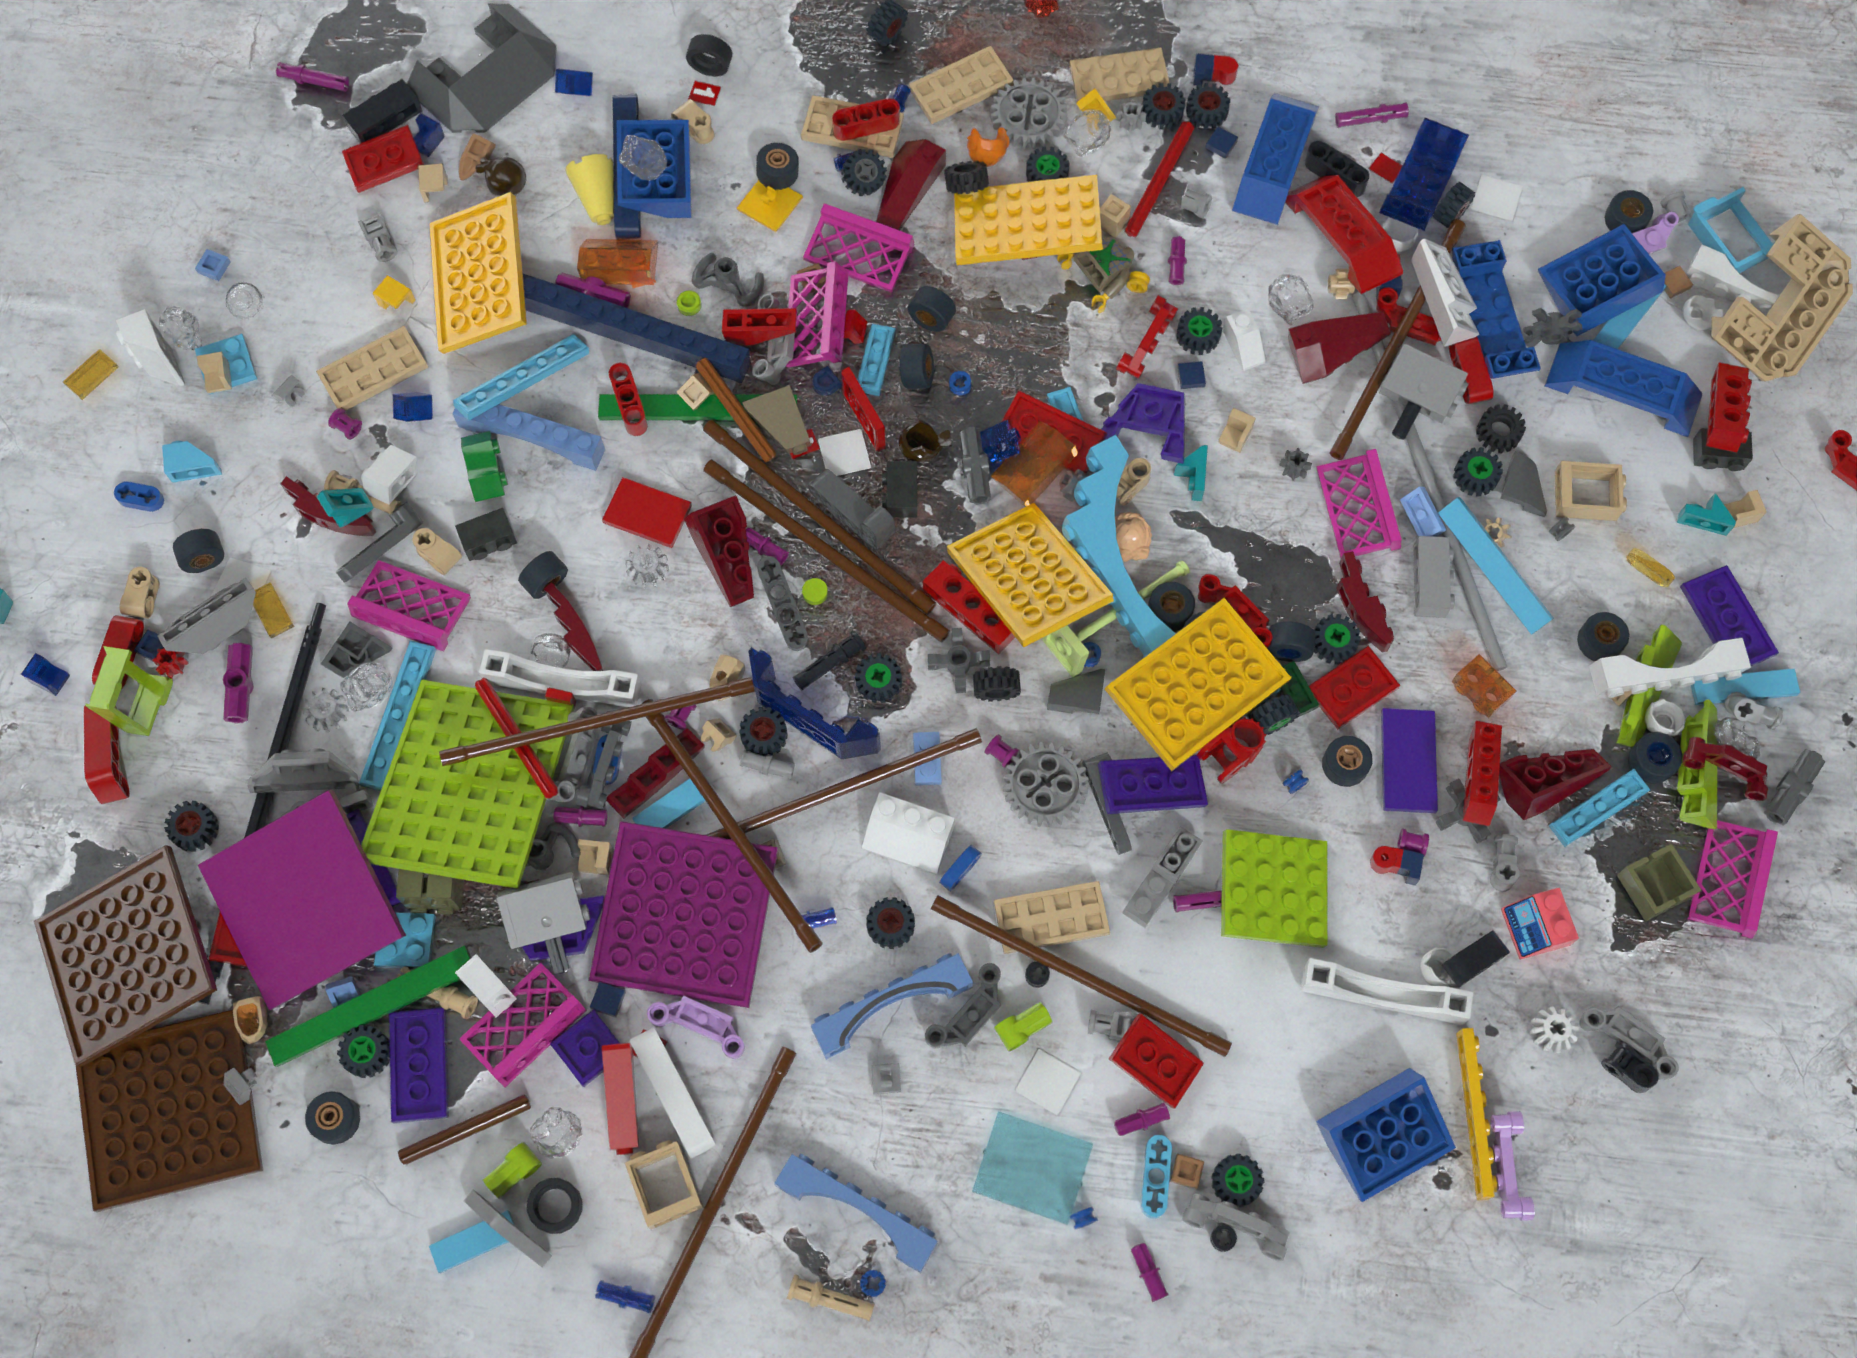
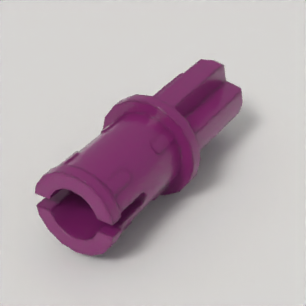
M1182 236L1171 239V253L1168 263L1170 264L1169 283L1172 285L1184 283V265L1187 263V258L1185 257V239Z
M751 528L746 529L747 542H749L751 547L758 550L759 555L764 554L765 556L776 558L780 566L787 560L789 552L773 543L770 537L765 538Z
M580 806V808L556 807L553 813L554 822L578 824L579 827L583 825L606 827L607 810L584 809L583 806Z
M1161 1103L1143 1111L1137 1109V1113L1115 1120L1114 1127L1119 1136L1140 1129L1146 1131L1148 1126L1169 1120L1170 1114L1166 1104Z
M1141 1243L1134 1246L1131 1252L1141 1273L1139 1278H1143L1152 1302L1168 1296L1169 1294L1158 1272L1160 1267H1156L1147 1244Z

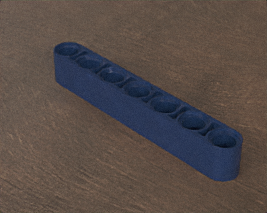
M637 94L613 95L616 240L641 238V211L618 206L617 120H639Z

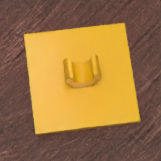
M758 180L738 205L737 210L777 232L802 200L803 196L790 188L775 190L770 186L765 187Z

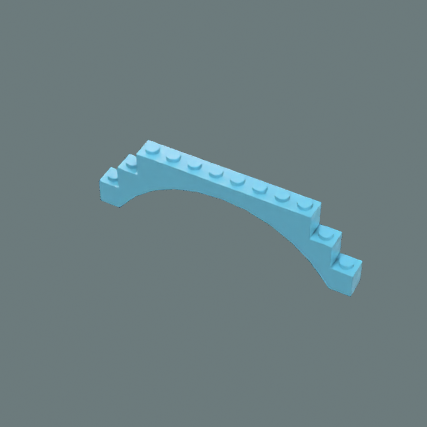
M1114 435L1090 448L1086 456V463L1090 471L1095 473L1079 481L1074 490L1075 500L1083 508L1067 515L1061 526L1064 537L1068 541L1071 540L1076 548L1075 551L1113 593L1114 601L1109 603V605L1111 604L1116 611L1118 622L1126 627L1130 633L1132 644L1140 649L1144 658L1176 633L1152 612L1138 594L1123 564L1116 539L1114 511L1118 484L1129 454L1118 437ZM1279 688L1255 708L1273 699L1281 689Z

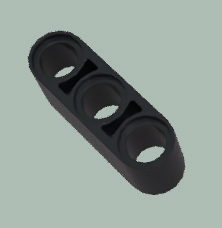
M1314 141L1310 144L1305 158V166L1309 171L1319 177L1338 175L1356 197L1364 194L1369 180V172L1366 168L1323 141Z
M1492 930L1452 956L1441 966L1459 988L1504 958L1510 951L1495 931Z

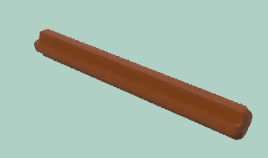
M707 358L701 359L697 362V370L764 462L771 461L776 456L775 450Z

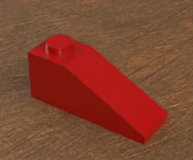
M797 308L723 309L722 334L727 342L736 345H754L796 333Z

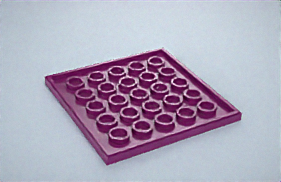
M333 789L322 793L198 864L269 1010L280 1006L406 936Z
M620 821L589 981L750 1008L770 893L734 841ZM752 843L774 875L779 848Z

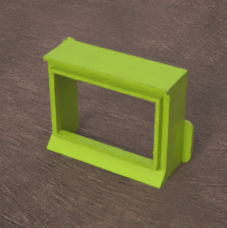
M104 646L107 656L104 658L89 700L90 703H86L85 706L126 733L149 736L160 705L164 706L167 703L173 686V680L168 677L146 673L129 660L132 654L130 650ZM124 673L139 683L128 716L115 708L122 688L121 682Z

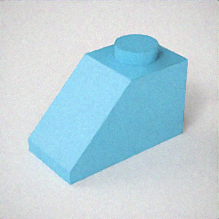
M174 441L171 444L162 445L164 473L172 483L222 475V470L216 461L188 441Z

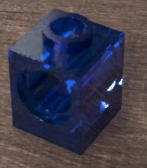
M1007 420L980 432L982 449L993 464L1020 453V433L1016 427L1012 428Z

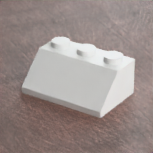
M145 309L116 320L119 330L116 331L120 343L125 345L130 357H134L139 369L144 368L151 377L177 386L185 385L170 345Z
M879 792L869 819L862 849L937 875L955 827V818Z

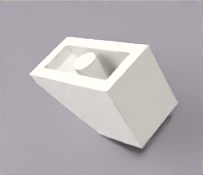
M1249 308L1226 316L1223 333L1242 371L1264 364L1266 359L1260 331Z
M477 954L455 972L495 1017L499 1016L517 999Z

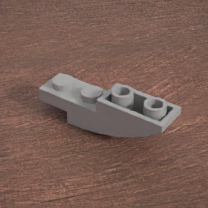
M1180 826L1122 913L1145 928L1186 869L1203 840Z

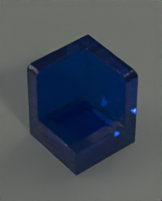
M556 69L555 93L591 96L593 72Z
M420 113L415 119L419 132L414 137L419 153L429 158L445 138L439 122Z
M421 392L393 394V419L411 422L431 420L433 418L431 394Z
M37 653L33 655L21 673L31 684L54 696H57L70 677L68 672L52 665L46 658Z

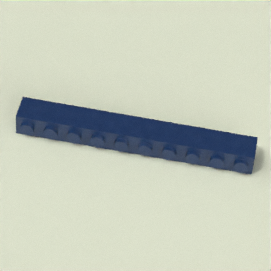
M522 273L525 309L528 312L695 368L697 362L707 358L721 377L739 383L743 382L750 367L751 359L748 348Z

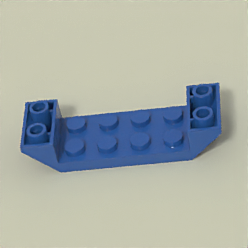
M1276 93L1272 95L1243 173L1232 211L1278 225L1319 106Z
M1497 240L1453 248L1452 260L1477 307L1469 315L1479 332L1477 338L1490 378L1494 379L1540 371L1541 367L1535 348H1526L1502 272L1507 260L1501 241Z
M1593 340L1560 343L1545 383V387L1565 394H1569L1572 387L1576 386L1667 419L1664 429L1686 437L1690 434L1703 394L1687 373Z

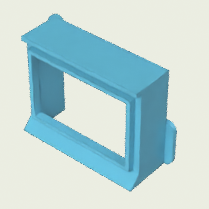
M1744 187L1719 200L1711 197L1694 207V214L1688 223V226L1700 242L1709 248L1725 254L1730 264L1739 274L1768 259L1769 257L1766 255L1774 245L1740 201L1746 191ZM1729 209L1733 211L1761 249L1759 252L1739 262L1735 260L1707 222V220Z

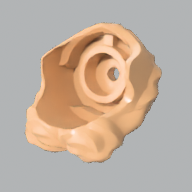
M1127 512L1115 516L1116 539L1123 562L1131 559L1136 561L1147 559L1152 537L1151 526L1138 513Z

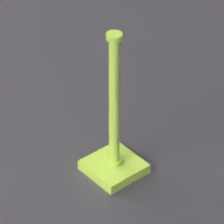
M1179 561L1176 563L1175 568L1140 590L1138 594L1143 600L1147 599L1158 585L1172 582L1181 575L1186 576L1189 574V567L1184 561ZM1114 608L1075 634L1066 625L1043 637L1042 641L1072 677L1078 676L1082 673L1089 655V651L1082 644V641L1115 620L1116 611Z

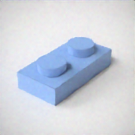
M1419 486L1400 499L1418 536L1437 537L1446 531L1425 487Z
M939 732L913 733L914 753L940 744ZM941 758L915 767V786L942 785Z

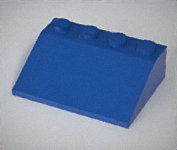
M617 120L618 206L665 218H692L689 120Z
M1625 224L1538 268V272L1559 312L1563 316L1574 309L1582 313V317L1574 320V322L1578 321L1582 324L1583 327L1582 330L1573 331L1577 337L1662 293L1666 274Z
M1411 1068L1316 1121L1326 1145L1361 1202L1456 1148L1425 1077Z

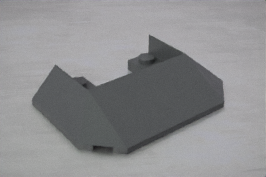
M488 3L491 15L474 28V31L494 51L464 76L461 77L440 57L427 67L418 60L416 61L407 85L416 95L419 103L452 133H462V130L488 131L555 76L556 44L510 4Z

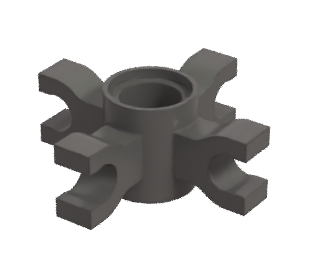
M1542 308L1533 310L1532 315L1537 318L1538 322L1533 323V326L1523 328L1524 333L1528 336L1532 335L1531 338L1524 340L1527 347H1534L1540 341L1547 345L1572 342L1569 340L1568 335L1572 334V331L1583 329L1582 324L1578 321L1574 322L1576 318L1582 317V313L1574 309L1563 316V314L1558 312L1546 313Z
M952 628V648H950L948 654H928V670L948 668L955 675L956 693H966L965 674L969 671L970 667H990V650L970 653L968 648L963 646L962 628ZM955 657H962L966 661L962 664H956L952 660Z
M1457 779L1450 782V786L1446 787V790L1457 806L1454 811L1440 816L1439 820L1436 821L1440 831L1458 823L1462 826H1469L1477 844L1486 840L1487 836L1491 835L1486 825L1463 821L1465 789L1461 780Z

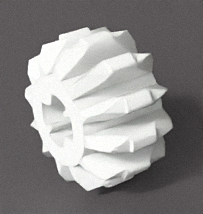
M1554 1006L1549 1007L1547 1012L1543 1009L1537 1013L1539 1018L1531 1020V1023L1536 1028L1531 1029L1530 1034L1538 1035L1534 1044L1539 1045L1543 1043V1052H1548L1552 1048L1554 1054L1561 1053L1562 1049L1565 1051L1571 1049L1570 1043H1575L1578 1040L1573 1033L1579 1030L1578 1026L1571 1025L1570 1023L1575 1019L1574 1016L1571 1015L1566 1018V1010L1562 1008L1557 1012ZM1553 1027L1558 1029V1032L1555 1034L1550 1030Z

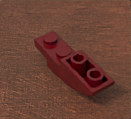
M287 476L280 483L286 494L296 500L292 505L298 514L310 522L323 528L349 535L373 536L376 533L371 524L373 520L367 514L344 527H339L334 518L327 515L317 499L319 493L316 492L313 495L308 491L309 488L298 479L294 482Z
M1354 552L1343 553L1339 564L1344 578H1341L1337 585L1341 602L1362 635L1382 653L1387 652L1394 641V634L1392 628L1387 627L1385 620L1387 616L1386 608L1383 603L1380 604L1378 595L1369 597L1368 585L1362 581L1361 562L1355 558Z

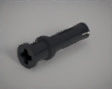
M853 630L850 632L849 637L839 644L834 643L831 651L792 678L798 688L803 691L840 663H848L850 657L860 650L864 651L867 648L860 636Z

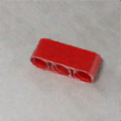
M887 98L837 110L832 116L833 135L838 140L847 141L893 130L900 123L899 104L896 100Z
M1477 336L1449 345L1453 366L1468 373L1465 382L1469 384L1463 394L1465 403L1472 404L1492 400L1494 396L1493 385Z
M616 363L609 369V378L625 428L630 435L641 436L647 431L648 424L631 369L625 363ZM620 376H626L623 380H616ZM627 397H632V398H633V399H632L631 401H629V402L623 401V400H624L625 398H627ZM633 419H640L637 423H630Z
M118 615L111 619L92 672L93 685L97 681L104 658L107 656L104 646L130 650L132 654L129 660L133 663L136 656L133 650L141 640L144 632L142 620ZM125 673L121 682V689L124 688L128 679V675Z

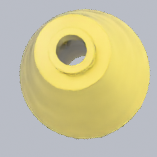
M593 154L581 157L582 162L577 164L573 160L566 166V175L588 216L597 225L609 224L611 219L614 218L612 158L608 159L605 154Z

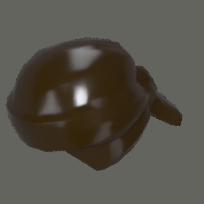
M482 157L480 160L481 164L475 167L477 173H485L487 187L496 196L509 192L517 195L526 184L525 170L513 158L499 157L494 160H487Z
M921 420L903 429L898 439L902 454L911 461L921 463L932 460L943 447L952 446V442L948 440L951 437L949 430H945L937 435L936 431L928 423Z

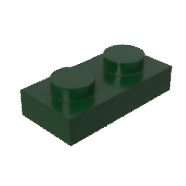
M1295 661L1282 666L1291 679L1280 687L1281 695L1289 694L1301 713L1299 717L1317 709L1319 703Z

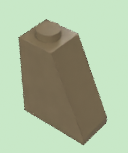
M790 385L742 402L746 412L788 454L793 452L794 455L806 452L808 450L807 447L812 446Z

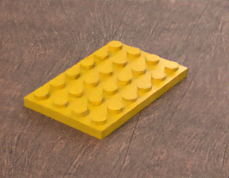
M1097 175L988 186L987 188L984 187V190H978L975 193L972 191L970 194H966V192L954 194L955 259L957 265L1103 250Z
M509 192L429 223L438 351L446 354L526 325L516 196Z
M1035 503L947 546V551L951 558L1023 647L1114 601L1113 593Z
M1223 598L1105 687V691L1170 770L1173 771L1218 734L1229 728L1238 719L1242 718L1286 684L1291 677L1227 600Z

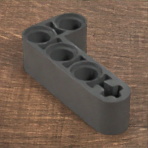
M829 469L822 471L808 484L807 487L811 494L872 549L878 550L895 533L894 519L887 510L881 506L874 510Z

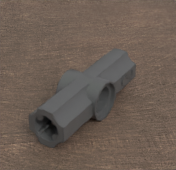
M968 427L960 431L963 453V476L967 481L970 503H975L976 505L985 504V502L991 500L988 479V456L984 452L981 429Z
M1807 749L1801 753L1792 769L1783 776L1777 785L1776 790L1778 791L1764 812L1767 819L1783 826L1789 821L1797 806L1811 792L1814 786L1812 783L1826 762L1822 755Z

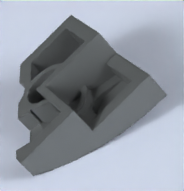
M1515 451L1509 463L1500 499L1522 505L1523 511L1545 517L1547 508L1537 466L1532 459Z
M349 621L321 662V665L344 678L389 653L392 647Z
M1098 669L1052 683L1047 710L1073 714V710L1099 714L1105 669Z

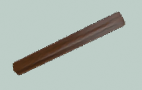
M526 1095L514 1098L400 1149L398 1157L402 1164L407 1165L531 1108L529 1099Z

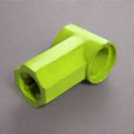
M1039 1002L1017 1016L1012 1015L1004 1019L994 1029L1008 1052L1023 1045L1029 1040L1028 1037L1052 1024L1053 1021L1045 1006Z
M522 1142L515 1146L505 1156V1161L482 1181L495 1197L500 1199L521 1179L525 1180L533 1175L541 1167L542 1162L528 1145Z

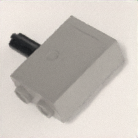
M1404 343L1379 394L1405 406L1392 431V435L1397 439H1406L1419 413L1440 423H1443L1445 417L1451 418L1457 407V404L1453 403L1456 396L1462 397L1469 384L1465 382L1468 373Z
M573 872L520 885L519 889L509 888L497 893L496 898L510 948L514 949L545 940L555 974H562L569 970L561 936L585 930L587 926L586 921L590 920L587 904L582 905L579 896L583 894L580 878L575 879Z

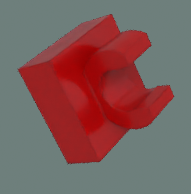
M855 309L846 311L844 339L849 338L854 344L863 343L868 321Z

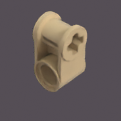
M689 99L671 113L672 120H689V134L697 143L708 144L714 139L715 134L711 127V117L699 108L693 100Z
M1135 458L1122 472L1116 496L1122 506L1127 505L1149 483L1151 465L1144 458ZM1141 470L1145 475L1137 476L1133 472Z
M428 528L419 529L413 535L412 541L418 555L442 575H446L462 558V555L454 546L445 542Z
M136 567L130 571L124 594L120 600V613L122 615L146 619L152 616L160 583L154 575H151L147 568Z

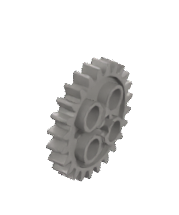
M1023 78L1022 84L1013 80V87L1005 84V91L999 89L998 97L993 98V104L991 105L993 129L1005 128L1009 141L1011 139L1014 140V147L1019 142L1022 143L1023 149L1026 148L1027 144H1031V147L1035 149L1036 143L1044 147L1045 140L1052 143L1053 135L1059 137L1060 130H1064L1065 122L1067 121V105H1064L1065 98L1059 97V90L1052 92L1053 84L1045 87L1044 80L1039 84H1036L1035 78H1032L1031 83H1027V80ZM1032 96L1029 129L1025 130L1029 97Z
M1040 742L1039 749L1035 750L1033 745L1030 744L1029 753L1020 749V759L1013 756L1011 761L1014 766H1006V771L1010 774L1004 775L1003 781L1009 784L1003 785V791L1010 793L1006 795L1005 801H1014L1010 810L1013 811L1019 808L1018 818L1020 819L1026 814L1028 816V824L1033 819H1037L1038 827L1042 825L1043 820L1047 821L1048 826L1051 827L1053 820L1056 819L1062 825L1063 816L1071 820V810L1079 813L1080 807L1077 803H1085L1086 798L1082 795L1088 793V788L1082 785L1087 784L1089 779L1088 777L1081 776L1085 774L1086 768H1078L1081 759L1072 760V750L1065 755L1063 753V745L1058 750H1054V744L1051 742L1049 748L1045 749L1043 743ZM1052 763L1055 769L1045 771L1042 768V764ZM1059 772H1065V774L1056 777ZM1024 777H1029L1034 783L1031 786H1025L1020 780ZM1041 781H1043L1045 784L1051 781L1050 788H1048L1046 785L1041 787ZM1060 783H1066L1071 789L1070 791L1062 792L1057 786ZM1036 791V793L1031 798L1026 797L1027 794H1031ZM1046 798L1050 804L1046 807H1041L1036 803V800Z

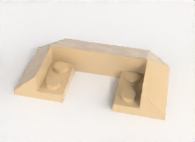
M1797 214L1769 234L1776 242L1766 256L1792 279L1765 316L1744 297H1737L1723 317H1712V339L1746 368H1749L1761 381L1797 375L1853 294L1852 283H1849L1848 269H1851V258L1802 214Z

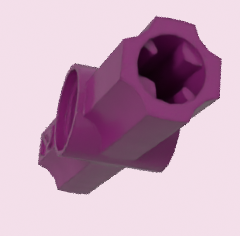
M563 272L560 275L558 274L555 284L625 308L629 307L630 292L607 286L599 278L591 276L583 279Z
M233 643L228 646L227 671L223 676V684L225 685L223 719L225 722L238 724L248 721L250 694L254 688L251 680L253 647L248 644ZM243 679L239 686L234 687L236 681Z

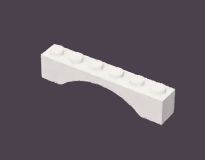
M1703 244L1695 254L1686 272L1694 286L1702 287L1717 296L1727 298L1733 302L1737 297H1744L1765 316L1780 296L1750 283L1730 264L1725 254Z
M1743 638L1719 641L1706 648L1694 663L1679 668L1652 667L1637 662L1626 655L1600 658L1589 665L1596 695L1607 694L1608 698L1621 696L1625 691L1639 694L1648 691V688L1655 687L1656 691L1665 690L1672 687L1671 685L1679 684V687H1686L1702 680L1703 684L1718 681L1720 677H1725L1726 680H1733L1742 677V672L1751 668Z
M488 649L484 651L479 670L481 678L488 679L491 685L546 694L547 688L550 687L572 692L575 699L622 707H632L638 704L642 686L638 674L616 670L578 671L563 669L530 661L511 653Z
M1309 958L1304 965L1300 990L1459 1025L1465 1024L1470 1019L1474 993L1446 986L1418 985L1387 980L1354 971L1337 963Z

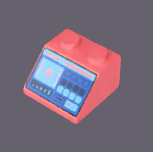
M1560 887L1531 895L1501 908L1519 960L1571 946L1579 939Z

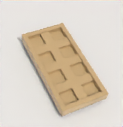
M989 46L910 83L909 90L932 125L997 94L999 89L1005 90V84L1012 87L1013 78L993 48Z
M1162 48L1070 60L1069 64L1077 102L1094 88L1104 101L1144 96L1148 88L1151 90L1152 85L1156 84L1158 88L1159 83H1163L1164 87H1167V83H1170Z
M812 95L801 133V140L855 151L865 149V152L872 150V154L878 153L881 156L893 158L904 120V113L900 112L899 126L893 130L841 141L833 135V114L837 110L860 104Z
M402 326L316 372L337 409L342 408L346 411L427 369L428 366L405 326Z
M1099 881L996 899L993 902L998 927L1040 948L1110 935ZM1002 944L1004 954L1017 952Z

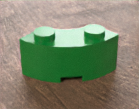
M490 431L462 437L461 449L475 502L504 496V486L508 485L505 471H501L497 454L501 453L498 439H492Z

